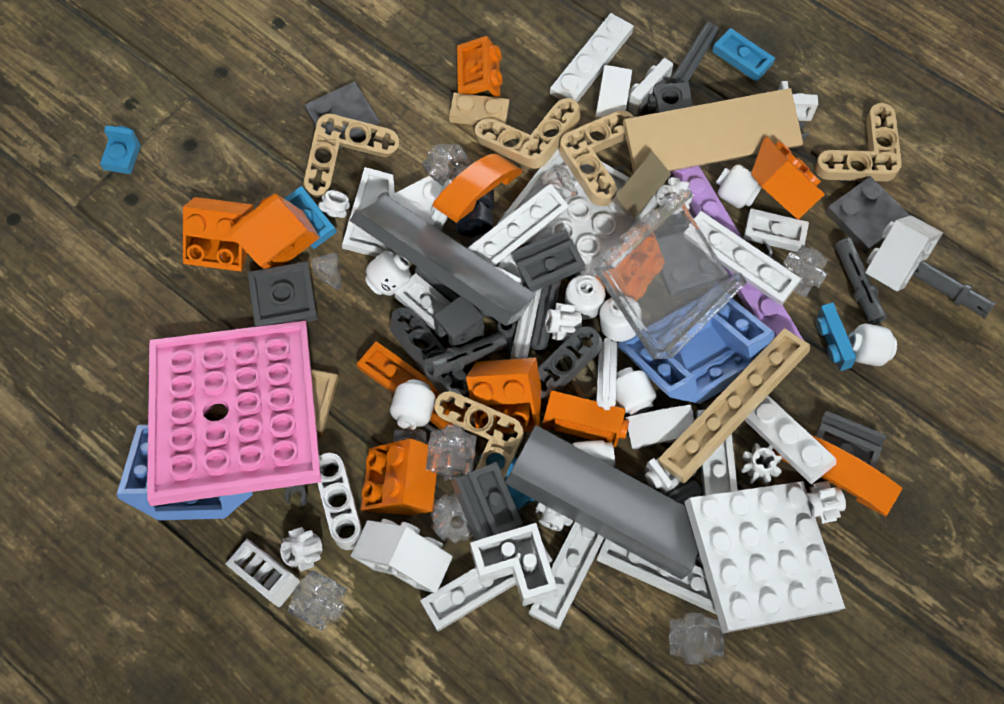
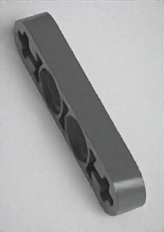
M398 308L392 313L389 324L392 334L425 374L423 369L424 361L443 354L446 349L416 312L409 308ZM416 340H422L426 342L429 347L419 348L413 342ZM463 370L458 372L449 371L434 379L429 378L425 374L440 394L451 391L468 398L467 375ZM451 398L449 403L454 404L455 398Z

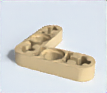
M570 98L559 100L531 135L495 119H483L475 126L477 141L482 147L533 169L540 168L549 161L559 148L562 136L572 131L579 122V105ZM550 129L559 131L553 137L544 136V133ZM516 139L519 141L516 146H504L508 140Z
M877 103L869 111L866 117L869 151H824L819 155L815 163V173L825 180L865 181L870 176L875 181H891L894 179L902 164L894 109L888 104ZM881 118L885 119L882 127L879 128L881 125ZM885 137L890 141L891 145L888 147L881 146L876 138ZM826 161L829 162L830 166H833V169H830L828 167V164L824 163ZM850 162H861L865 170L857 171L853 169ZM882 163H886L887 167H889V168H891V169H890V170H887V169H886V166H885V165H882Z
M616 111L567 132L560 141V156L590 201L597 206L604 207L611 204V200L616 194L617 186L596 153L626 140L624 126H622L623 120L634 117L627 111ZM594 131L601 132L605 139L600 141L591 138L590 133ZM590 164L595 168V172L586 174L580 170V166ZM598 186L602 191L608 190L607 195L604 192L598 193Z
M335 114L322 115L315 127L303 188L313 198H320L323 194H326L331 184L339 146L380 157H389L395 153L399 146L397 134L388 128ZM327 122H332L333 128L342 130L343 125H347L344 139L339 138L341 132L332 131L331 135L325 134L326 130L321 125L326 126ZM352 129H361L365 133V140L361 143L353 142L349 136V132ZM371 132L375 133L373 139L382 140L386 136L389 138V143L393 144V146H389L385 150L382 149V143L373 141L372 147L367 144L370 141ZM321 148L328 150L331 154V160L328 163L318 162L315 158V151ZM317 169L329 170L328 174L324 171L321 174L320 183L325 184V187H320L318 191L313 190V185L309 181L315 179Z
M448 391L440 394L434 405L439 417L489 440L476 470L487 466L486 462L489 455L500 453L505 458V465L500 470L505 480L523 439L524 431L520 422L515 418L455 392ZM451 398H455L454 404L464 410L466 403L471 405L465 413L463 423L458 421L462 417L461 414L451 411L449 415H445L446 409L442 407L444 401L449 402ZM478 410L486 412L489 419L487 425L480 429L474 428L470 422L471 415ZM495 416L501 418L497 422L500 426L508 428L510 424H514V431L518 433L517 437H510L507 442L503 440L504 434L495 429L493 436L487 434L494 425Z

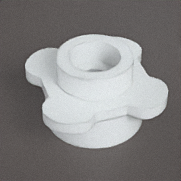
M330 190L322 195L323 202H320L318 205L321 211L332 217H346L347 212L345 210L349 209L350 204L345 194Z

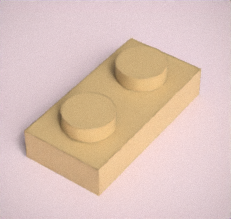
M453 93L449 120L451 123L476 126L481 120L491 118L506 124L509 99Z

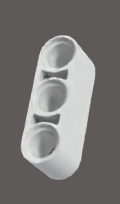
M324 453L319 456L321 482H318V487L329 530L337 546L344 550H353L363 530L348 474L341 458L337 454ZM337 466L339 469L334 476L326 477L323 475L327 467ZM342 495L347 497L346 503L343 506H331V502L336 496ZM353 526L355 532L351 537L346 539L339 537V532L343 527Z

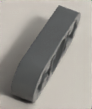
M591 327L577 329L538 368L540 380L546 382L548 387L545 392L541 390V401H549L551 390L560 392L601 351L603 345L602 338L595 329ZM585 336L588 339L591 338L593 345L590 348L583 346L581 340ZM572 347L582 356L580 359L570 350ZM564 356L571 357L573 361L572 367L566 372L558 371L557 363L559 359ZM551 369V371L560 379L556 381L548 373V371Z

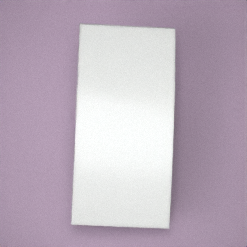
M604 65L595 119H600L616 111H626L632 70Z
M691 404L625 417L629 421L628 432L633 449L664 442H675L695 421Z

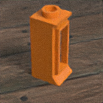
M551 390L542 429L547 431L554 428L553 431L592 441L604 440L605 443L613 442V447L616 448L619 438H626L629 421L624 420L625 408L612 406L610 410H604V407H598L597 401Z

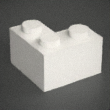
M912 215L897 219L895 223L891 221L882 234L885 240L879 249L875 248L868 257L866 263L869 264V267L865 273L896 291L905 288L919 263L928 259L943 232Z
M382 519L381 522L367 520L350 557L374 571L392 574L416 589L437 593L453 556L442 550L443 544L430 537L423 538L420 536V529L406 522H402L399 526L390 520Z
M536 523L470 542L471 553L480 584L513 574L523 606L555 597L557 586Z

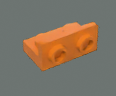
M487 36L457 45L458 93L474 95L489 90L494 97L501 95L500 85H502L503 79L499 62L502 60V55L499 47L494 45Z

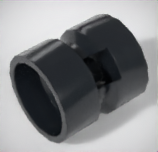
M494 189L476 201L473 211L457 223L455 222V230L464 236L475 237L481 233H488L493 229L494 215L491 211L494 208Z

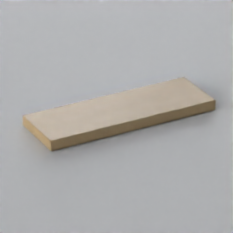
M791 88L623 120L633 173L651 152L671 172L758 155L761 144L767 136L775 144L780 140L789 149L803 145Z

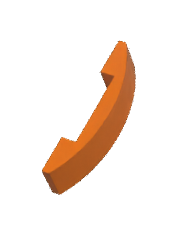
M500 154L487 155L461 172L436 198L433 207L457 223L474 210L478 199L501 182L505 185L509 184L522 174L523 169Z
M811 435L836 458V465L822 475L821 478L856 496L857 502L887 517L902 491V487L866 462L827 441ZM772 448V451L775 453L776 456H781L774 448ZM782 457L781 460H783L784 462L790 464L789 462H787V461Z

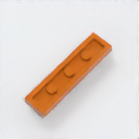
M377 341L356 364L360 371L393 395L396 388L408 380L425 382L431 387V391L435 394L436 399L440 395L426 376ZM446 401L442 403V407L446 409L445 415H449L451 411L462 415L459 420L461 423L464 422V416L469 407L465 405L464 410ZM434 406L430 422L456 439L459 434L454 425L439 417Z

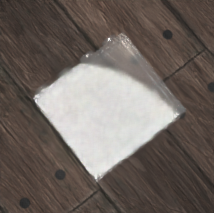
M691 191L679 195L677 192H673L660 201L661 206L657 210L650 211L641 218L642 224L621 236L622 242L618 246H613L602 253L600 256L602 260L593 267V270L652 359L673 358L747 283L742 273L728 275L684 203L693 196Z

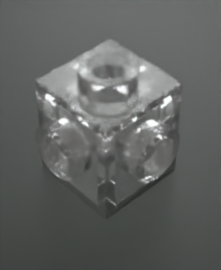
M438 144L428 152L429 157L422 163L428 172L427 176L432 177L442 186L446 181H453L461 172L473 164L459 144Z
M801 245L796 254L790 252L782 266L801 278L794 292L806 298L813 286L819 289L828 274L823 269L829 259L823 257L819 251Z
M447 425L445 429L431 432L428 442L426 470L447 478L461 477L472 472L477 437L464 432V428L457 425Z
M455 492L450 497L447 494L442 496L433 505L434 511L431 513V517L435 523L431 527L443 541L449 538L456 544L459 540L464 542L473 535ZM459 516L457 519L451 520L452 517Z
M312 570L296 586L287 612L305 621L310 626L323 631L331 621L337 622L342 616L346 604L342 601L347 588L336 583L333 579Z
M693 612L684 613V619L670 620V655L682 657L685 664L694 665L705 664V658L724 657V633L722 634L718 620L704 617L702 613Z

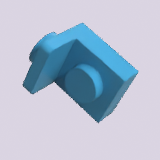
M106 126L104 132L108 142L100 162L102 169L131 174L141 147L134 131L128 127Z

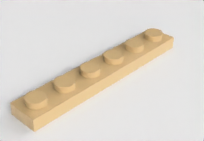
M784 328L658 459L659 465L682 483H685L809 353L810 344Z

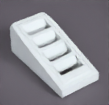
M248 538L226 562L229 568L277 607L283 605L300 583L297 577ZM253 552L256 553L248 565L242 569L241 566ZM262 561H266L262 565V567L257 571V573L252 577V573L257 569V567L262 563ZM273 569H276L275 572L271 575V577L266 581V583L264 585H261V583L270 574V572Z

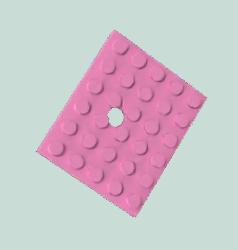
M306 321L150 340L147 500L150 506L321 482ZM214 404H223L229 410L227 416L219 421H209L204 417V414L208 413Z

